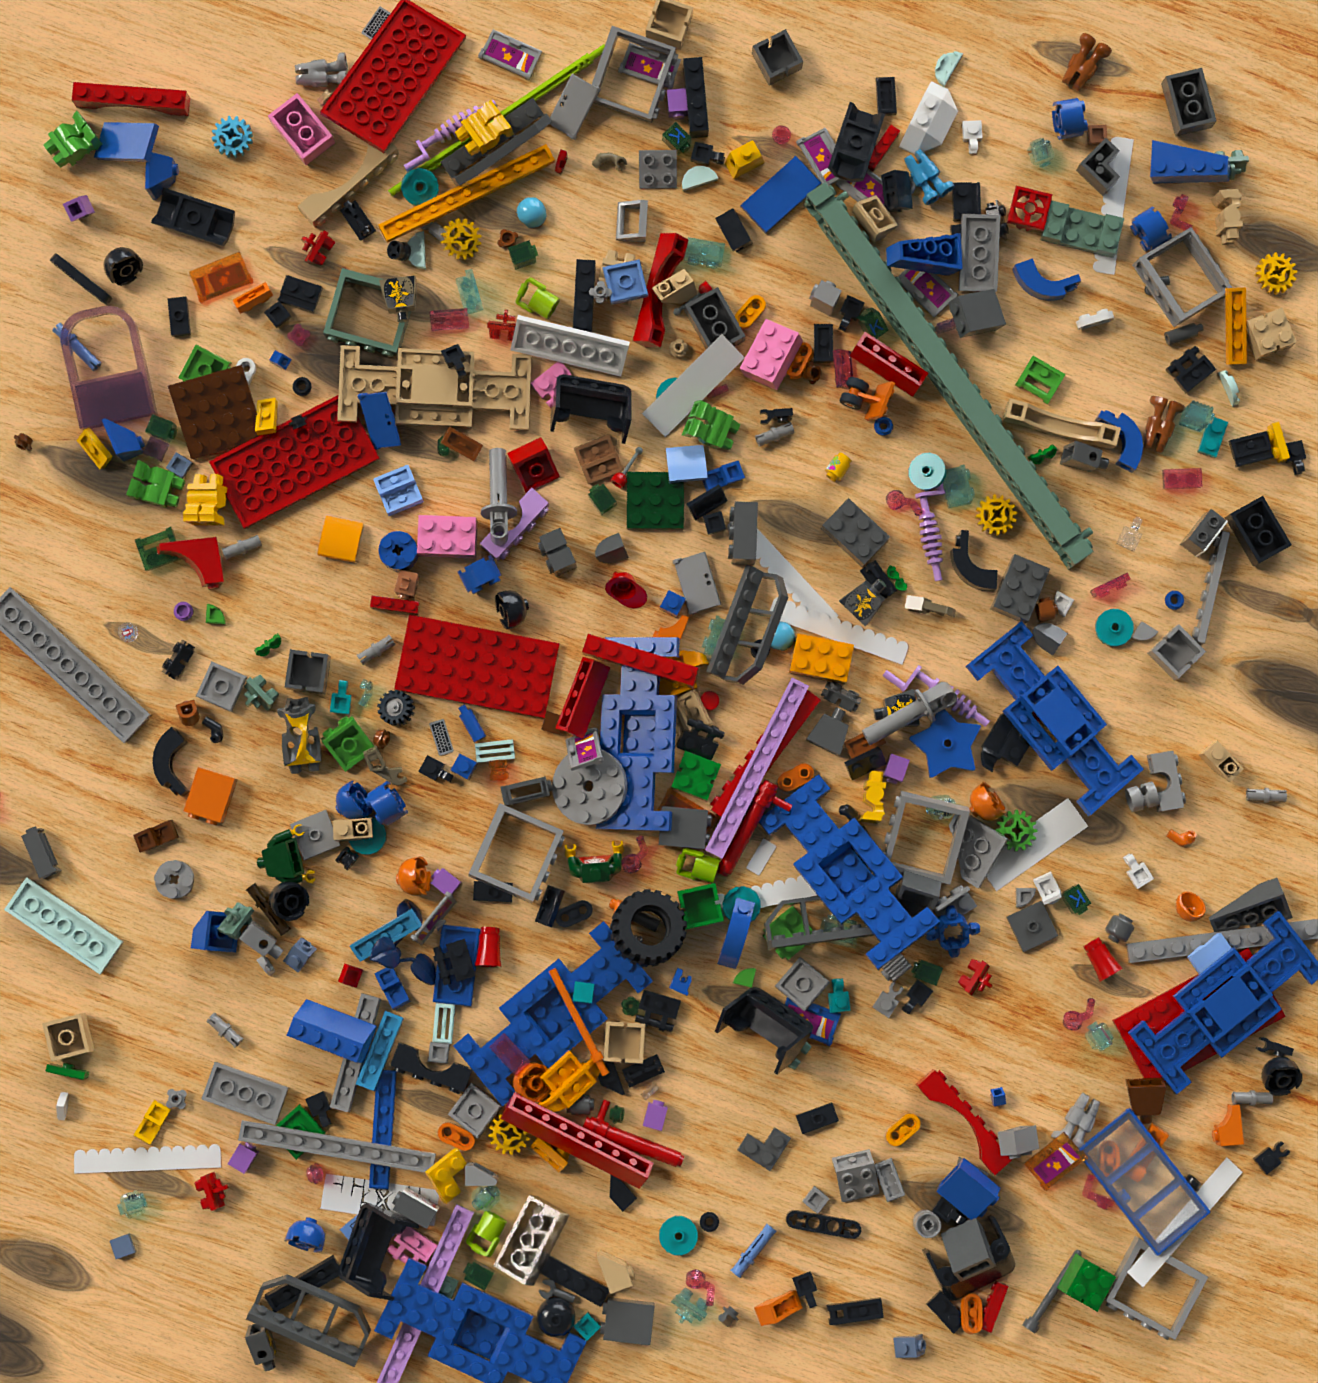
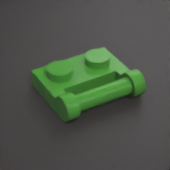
M1032 356L1015 386L1026 389L1048 404L1066 374ZM1028 376L1049 388V392L1046 393L1025 380Z

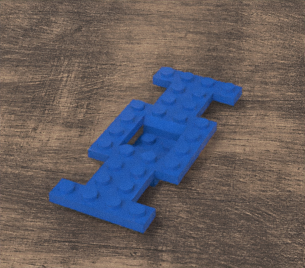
M1021 621L965 667L977 681L990 671L994 673L1015 699L1002 712L1051 771L1063 761L1067 762L1089 789L1076 802L1090 816L1144 769L1132 755L1128 756L1119 765L1113 760L1095 738V735L1107 724L1059 666H1056L1044 676L1021 648L1026 641L1034 636ZM1031 712H1035V714L1040 718V720L1049 729L1053 736L1058 740L1056 743L1051 739L1047 732L1037 722V720L1033 717Z
M605 637L607 640L659 656L679 658L680 638ZM621 666L620 694H602L600 747L613 757H616L621 763L627 778V794L617 813L609 820L596 824V829L671 831L672 812L654 811L656 773H674L677 696L659 695L660 677L626 666ZM622 715H625L623 753H620Z
M818 774L784 800L792 805L789 812L776 805L762 816L759 824L769 836L784 825L789 829L807 852V854L793 863V866L841 925L855 914L862 919L880 942L866 953L867 958L879 970L940 924V921L928 907L912 918L889 889L902 880L903 876L855 818L840 829L835 825L817 803L820 798L831 791L830 787ZM857 854L862 858V860H863V861L866 863V865L871 869V871L875 874V876L870 872V870H869V869L866 867V865L861 861V859L857 856Z
M1279 911L1263 922V925L1274 939L1246 962L1238 951L1232 947L1173 995L1184 1012L1156 1035L1143 1020L1128 1032L1175 1094H1178L1192 1083L1180 1067L1205 1046L1210 1044L1219 1057L1222 1058L1281 1010V1007L1272 997V992L1299 971L1311 985L1318 980V961ZM1229 977H1233L1221 988H1219L1216 992H1214L1210 997H1208L1205 1001L1202 1000L1213 990H1215L1218 986H1220L1224 981H1226Z
M604 921L589 933L601 949L572 973L558 958L499 1007L511 1024L482 1048L469 1033L453 1045L502 1107L515 1092L506 1078L534 1054L549 1068L568 1050L570 1051L583 1040L549 973L550 970L556 968L572 1001L575 981L594 983L592 1003L573 1001L589 1034L608 1019L596 1003L622 981L627 979L637 993H640L653 982L639 963L636 965L630 963V959L621 957L622 953L620 950L616 951L614 947L615 942L611 940L610 936L612 930Z
M410 1257L408 1258L391 1293L394 1300H388L374 1329L375 1332L392 1339L400 1322L435 1337L428 1357L484 1383H502L507 1372L513 1373L532 1383H568L587 1342L585 1339L568 1332L559 1350L526 1334L534 1317L532 1314L462 1282L453 1299L420 1285L419 1282L427 1265ZM454 1344H457V1345L462 1346V1347H464V1348H466V1349H468V1350H470V1351H472V1352H474V1353H477V1354H479V1355H481V1356H483V1357L489 1359L490 1361H488V1360H486V1359H484V1358H482V1357H480V1356H477V1355H475V1354H473V1353H471V1352H469V1351H467V1350H465V1349H462V1348H460V1347H458V1346H456V1345H454Z

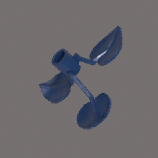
M404 899L399 903L396 911L397 917L412 909L420 922L423 923L422 914L413 902ZM382 937L375 943L370 955V961L377 962L390 969L396 968L401 962L411 961L413 962L411 964V971L414 976L425 984L435 985L436 970L430 957L420 953L416 955V958H400L402 953L396 946L404 937L396 942H393L388 937Z

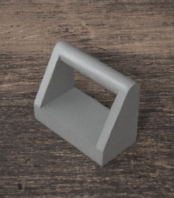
M648 200L618 202L617 241L646 242ZM625 208L640 209L639 233L624 234Z
M468 1162L465 1166V1186H494L499 1180L497 1174L476 1162Z

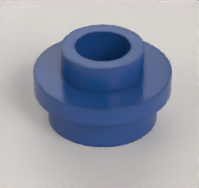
M881 417L875 421L874 429L877 434L886 436L893 430V423L888 417ZM886 424L887 428L883 430L880 428V425Z
M1171 591L1165 596V604L1169 609L1177 610L1183 606L1184 597L1179 591ZM1172 597H1175L1177 599L1176 604H1173L1171 602Z

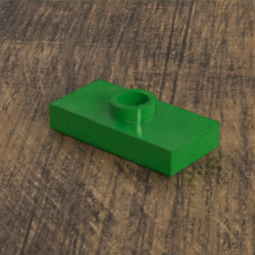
M50 1063L47 1064L45 1070L48 1073L81 1080L87 1079L89 1071L74 1068L75 1065L70 1063H63V1066Z

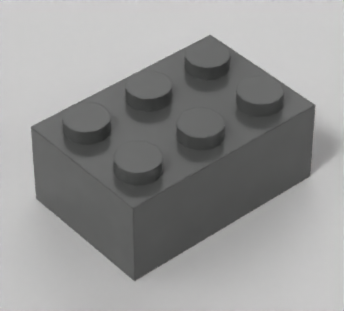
M1198 68L1168 75L1164 78L1161 85L1175 137L1212 128L1217 120L1203 69Z
M718 287L685 304L684 311L706 349L721 334L734 347L745 341L746 336Z
M849 498L821 527V530L861 567L890 538L886 532Z
M735 501L734 507H730L729 521H733V526H730L729 540H732V545H729L728 559H732L731 564H755L758 502Z
M1014 554L1010 559L990 610L1026 624L1031 617L1050 568Z

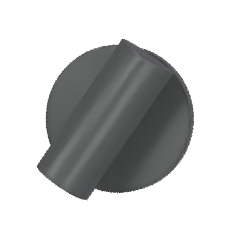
M731 1306L728 1308L723 1307L722 1309L725 1312L718 1317L720 1322L726 1327H730L734 1319L736 1321L739 1320L736 1317L739 1313Z

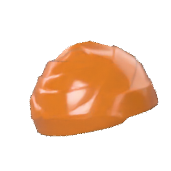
M1186 891L1181 893L1176 899V910L1182 919L1194 922L1204 916L1206 911L1205 904L1196 894Z

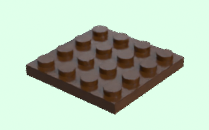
M243 365L168 385L191 459L240 446L259 436L255 432L257 410Z

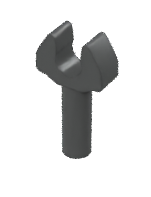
M544 1279L542 1283L549 1285L551 1288L548 1292L539 1289V1293L544 1299L548 1300L551 1296H557L573 1303L575 1295L558 1289L555 1281L551 1279Z

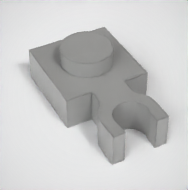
M893 981L889 986V992L885 993L882 991L872 1008L888 1018L899 1003L894 998L904 989L900 987L897 992H894L893 986L895 982Z

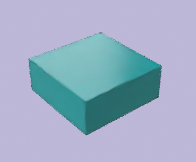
M575 981L573 1001L592 1003L594 983Z
M587 1312L573 1327L588 1341L601 1328V1325Z

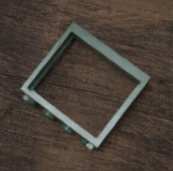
M342 268L323 333L327 340L334 343L341 341L345 342L347 346L364 347V350L374 353L379 351L386 357H398V348L402 346L408 321L399 322L393 346L333 330L332 327L346 281L382 291L379 280L383 279ZM408 311V318H410L411 311Z

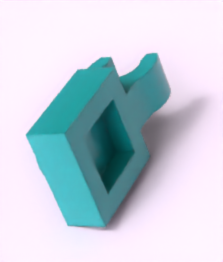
M339 680L338 693H332L330 712L350 714L352 695H346L348 681Z
M843 978L832 979L833 993H828L830 1013L851 1011L849 991H843Z

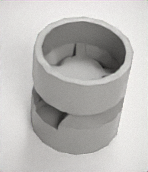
M1152 781L1141 784L1140 788L1134 786L1125 789L1126 800L1131 812L1143 810L1144 806L1150 808L1159 805L1158 792Z
M925 1209L918 1211L914 1215L913 1227L922 1237L933 1238L940 1232L941 1222L932 1211Z

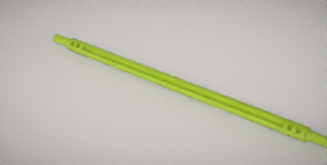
M603 44L590 54L586 53L501 111V114L506 117L531 98H534L536 102L567 81L571 74L576 75L594 63L593 60L602 55L605 45ZM470 137L462 143L458 140L418 168H424L430 172L434 171L442 165L440 162L471 141ZM402 181L388 190L391 196L401 191Z

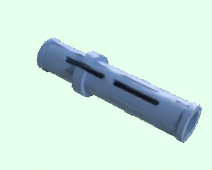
M58 323L56 325L57 329L54 327L52 331L92 371L97 370V365L100 366L102 363L77 340L75 334H71L62 323Z
M766 1224L745 1253H741V1258L730 1271L741 1278L747 1268L754 1264V1259L777 1231Z

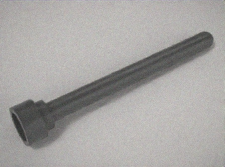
M1080 1250L1074 1251L1033 1316H1030L1028 1319L1026 1318L1022 1325L1034 1334L1039 1329L1038 1325L1040 1323L1038 1321L1059 1291L1057 1287L1075 1253L1080 1256L1082 1255Z

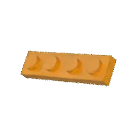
M1246 287L1225 288L1226 364H1247Z

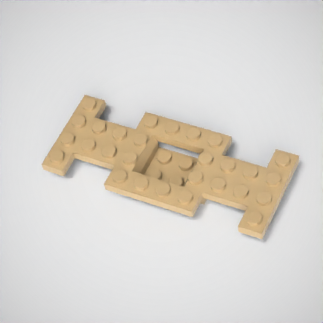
M341 345L337 421L357 423L358 404H361L357 397L358 394L387 392L390 406H396V425L472 428V409L510 411V430L529 431L531 355L512 354V372L475 371L474 352L462 351L466 358V362L463 365L467 376L460 379L455 367L448 368L441 350L398 348L397 367L360 365V346ZM415 404L453 405V407L423 406Z

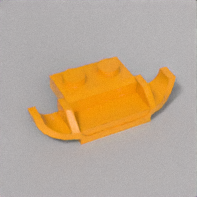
M683 650L679 652V658L666 657L695 667L709 665L706 655L696 651ZM660 678L659 695L678 696L693 690L692 688Z
M568 1050L540 1076L551 1092L547 1100L538 1104L552 1112L572 1106L597 1082L596 1079L600 1071L596 1063H593L591 1058L586 1063H580L573 1053Z

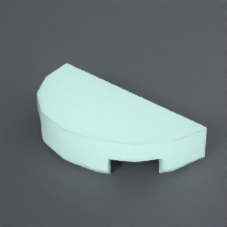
M954 51L953 53L943 54L938 59L935 67V77L943 87L949 80L963 53Z
M695 166L684 175L682 189L686 191L717 181L719 178L709 167Z
M424 231L416 233L407 242L411 247V255L408 260L418 269L426 270Z
M1223 370L1218 372V375L1232 407L1240 402L1236 395L1239 390L1233 376H1228V371Z

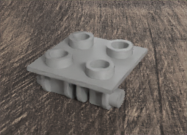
M639 150V188H677V150Z

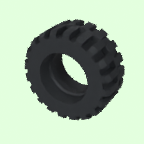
M644 889L643 892H634L620 903L612 916L613 920L610 924L612 934L610 936L611 940L615 942L614 947L616 951L620 950L622 953L621 957L630 959V963L634 965L639 963L641 967H647L648 965L653 967L658 966L660 963H665L677 953L683 945V940L686 938L687 932H685V928L687 927V921L683 919L685 916L684 911L679 910L680 904L677 901L673 902L670 900V895H662V891L655 890V892H651L650 889ZM649 911L662 919L666 928V934L660 943L645 945L634 937L631 930V921L637 913Z

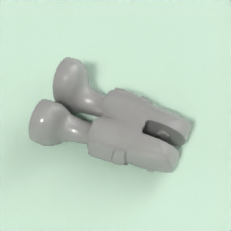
M345 52L339 53L337 60L331 63H327L325 59H319L295 65V72L302 74L295 77L296 84L314 87H327L329 83L340 84L348 72ZM330 71L339 72L338 74L327 75Z
M1084 1093L1079 1096L1074 1106L1069 1109L1065 1117L1066 1122H1068L1065 1128L1061 1131H1054L1051 1135L1053 1139L1063 1144L1069 1143L1070 1147L1075 1151L1084 1145L1086 1132H1091L1100 1106V1102L1093 1099L1087 1110L1084 1111L1089 1100V1096ZM1075 1126H1077L1079 1129L1074 1138L1070 1141Z

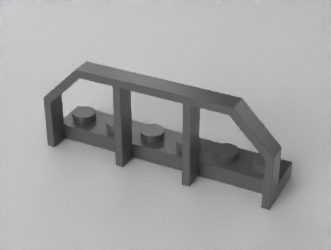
M531 98L504 118L512 127L514 134L540 117L532 126L519 135H512L510 137H506L504 134L500 135V140L495 147L508 138L510 141L491 154L487 153L495 147L487 150L483 155L481 152H478L471 156L464 145L440 163L454 184L460 186L538 134L552 121L547 114H543L534 98ZM482 157L483 160H481L471 168L467 169L466 171L462 172L461 174L455 176L456 174H458L459 172H461L462 170H464L469 165H471L472 163H474Z
M751 565L745 566L706 672L727 682L744 685L762 670L789 598L781 576L764 573ZM762 578L775 580L779 596L773 611L751 608ZM749 613L770 617L761 644L739 640ZM737 645L759 649L754 663L737 678L726 676Z
M818 896L783 900L764 923L768 951L792 946L811 945L837 940L843 941L852 938L874 936V934L868 927H861V924L852 925L850 929L844 930V924L841 925L838 920V927L831 928V932L823 933V929L811 931L812 934H810L805 902L820 901L821 899ZM800 903L804 932L793 933V937L785 938V935L773 936L772 940L770 923L782 906Z
M288 1274L263 1282L246 1318L248 1321L355 1367L371 1332V1328L359 1305ZM284 1283L302 1290L290 1319L281 1313H276L263 1305H259L264 1290ZM306 1292L334 1304L323 1333L317 1329L305 1326L299 1321H295ZM338 1306L354 1313L362 1328L364 1337L359 1349L327 1335Z

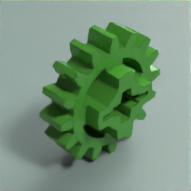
M1014 810L1013 815L1010 811H1007V817L1003 815L1000 817L1002 822H996L1000 827L995 829V831L1003 836L1007 834L1011 838V842L1007 841L1006 843L1007 850H1010L1012 847L1014 852H1017L1019 847L1022 851L1026 850L1025 844L1031 846L1030 840H1036V837L1033 836V833L1038 832L1037 829H1033L1036 822H1030L1032 816L1025 817V811L1019 814L1018 810ZM1012 818L1011 824L1008 827H1004L1006 822ZM1021 819L1027 824L1028 827H1025L1021 823ZM1015 827L1020 829V833H1017V836L1015 832H1012V829ZM1028 834L1027 838L1020 843L1021 837Z

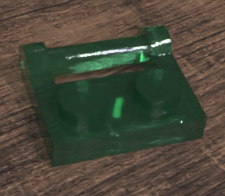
M168 527L165 531L143 539L141 537L135 539L145 571L180 560V558L172 555H158L157 546L145 550L144 547L165 538H169L170 542L176 541L172 527Z

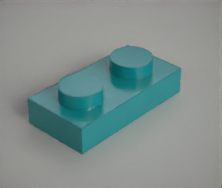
M1209 416L1197 452L1216 458L1228 422Z

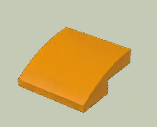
M326 516L317 555L355 563L364 523Z

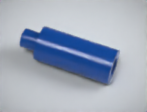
M466 705L459 707L458 709L461 712L459 717L473 742H478L486 737L471 709L468 710Z

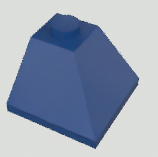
M153 152L149 162H146L145 189L152 200H157L162 195L163 187L168 189L175 183L176 175L179 174V167L172 157Z
M106 418L102 419L113 449L122 461L125 462L145 453L143 449L145 443L141 436L138 437L135 432Z
M206 911L193 928L191 948L236 953L238 939L230 938L228 935L220 933L217 929L227 917L225 912Z

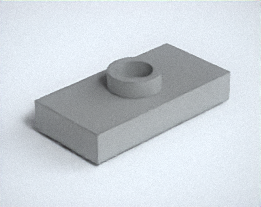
M892 1158L874 1164L886 1201L890 1202L905 1196Z

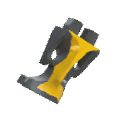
M308 697L300 699L287 698L285 707L277 709L278 715L285 719L287 725V732L282 734V753L284 766H289L291 774L300 773L302 771L301 764H308L309 771L311 772L319 771L322 760L318 728L314 727V729L309 730L308 720L315 713L316 709L315 704L309 703ZM299 728L302 734H297L293 729ZM309 736L314 737L313 744L308 742ZM289 742H293V748H289Z

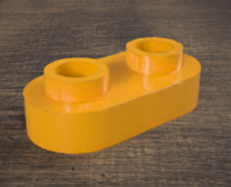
M759 295L751 296L737 311L735 318L741 329H748L764 312L766 302L763 297ZM756 303L759 305V308L754 309L752 305ZM744 317L747 319V322L742 323L740 319Z
M912 1113L902 1116L887 1129L885 1133L887 1142L892 1146L903 1144L919 1130V1118ZM911 1119L913 1125L908 1127L906 1122ZM897 1132L898 1138L892 1139V1133Z

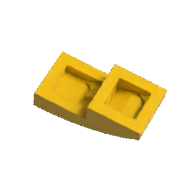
M154 1100L133 1136L151 1146L171 1109Z

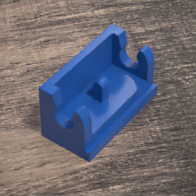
M677 968L669 988L687 996L692 978L688 975L686 981L685 977H682L680 981L683 970Z

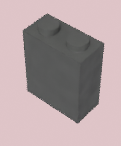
M995 289L960 295L948 302L960 338L996 331L1006 325Z
M662 806L661 811L672 812L671 831H660L658 845L705 849V845H708L710 834H706L707 826H711L712 816L708 815V810Z
M976 1218L967 1220L964 1224L941 1233L952 1272L960 1282L996 1266L984 1228Z
M608 1297V1301L603 1302L602 1314L606 1315L605 1322H601L600 1334L604 1335L603 1340L650 1345L655 1303Z

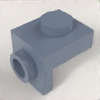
M300 938L293 945L283 962L299 973L310 956L316 951V948L309 941Z
M923 1334L896 1336L893 1338L896 1358H917L925 1354L926 1342L923 1340Z

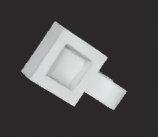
M981 120L962 122L963 142L968 141L969 154H977L978 141H982Z
M1133 854L1123 857L1126 864L1130 867V870L1126 873L1136 889L1154 879L1145 863L1138 864Z

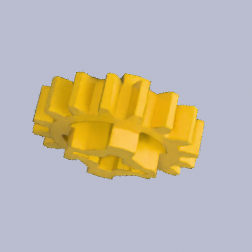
M460 218L455 219V223L449 221V226L443 227L446 233L440 234V236L444 237V240L440 241V243L446 245L443 251L449 250L448 256L450 257L454 254L456 260L460 256L462 260L467 259V255L470 258L473 257L472 251L478 252L479 250L476 246L482 244L478 241V238L482 237V235H477L476 233L479 228H473L474 222L467 224L466 218L462 222ZM454 229V234L450 237V233ZM458 237L468 238L462 242L458 240L454 241V239H457ZM472 241V245L468 249V244ZM451 244H453L455 247H457V250H455V249L451 246Z
M1277 252L1272 257L1270 254H1267L1265 259L1262 258L1259 261L1261 265H1257L1255 268L1258 272L1254 276L1259 277L1256 283L1263 284L1262 290L1265 287L1268 288L1267 293H1270L1272 290H1274L1275 295L1280 290L1284 293L1287 288L1290 289L1293 286L1291 282H1295L1297 279L1293 276L1297 273V270L1292 269L1296 264H1290L1291 258L1284 259V254L1278 257Z
M993 494L992 499L989 496L985 497L986 503L982 500L980 501L981 507L976 508L975 511L979 512V514L975 516V519H980L977 526L983 525L982 532L987 529L989 530L988 535L995 532L996 536H999L1000 531L1006 534V528L1010 530L1013 528L1010 523L1016 522L1013 516L1017 515V512L1012 511L1015 504H1008L1011 499L1005 501L1003 500L1004 495L997 498L996 494ZM992 503H998V504H1001V505H1000V506H993ZM1001 509L998 517L996 519L994 518V520L991 521L994 513L998 512ZM1005 509L1008 512V519L1005 516ZM984 513L987 514V521L984 519ZM992 524H999L1001 527H993Z
M492 1120L495 1125L494 1127L489 1126V1129L493 1131L488 1134V1137H493L490 1144L496 1143V1151L502 1148V1154L509 1150V1154L513 1155V1150L519 1153L520 1146L526 1147L524 1141L530 1140L529 1137H526L527 1132L522 1130V1133H519L516 1126L510 1123L503 1128L499 1127L504 1120ZM509 1128H512V1132L518 1135V1137L510 1136L507 1139V1135L501 1132V1130L508 1131ZM496 1133L500 1134L503 1138L502 1144L498 1141ZM520 1140L518 1144L509 1147L512 1141Z

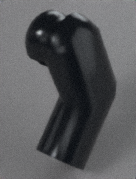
M206 716L202 725L211 730V742H221L224 736L222 725Z
M845 804L839 807L840 815H845L849 821L853 818L858 821V813L851 805Z

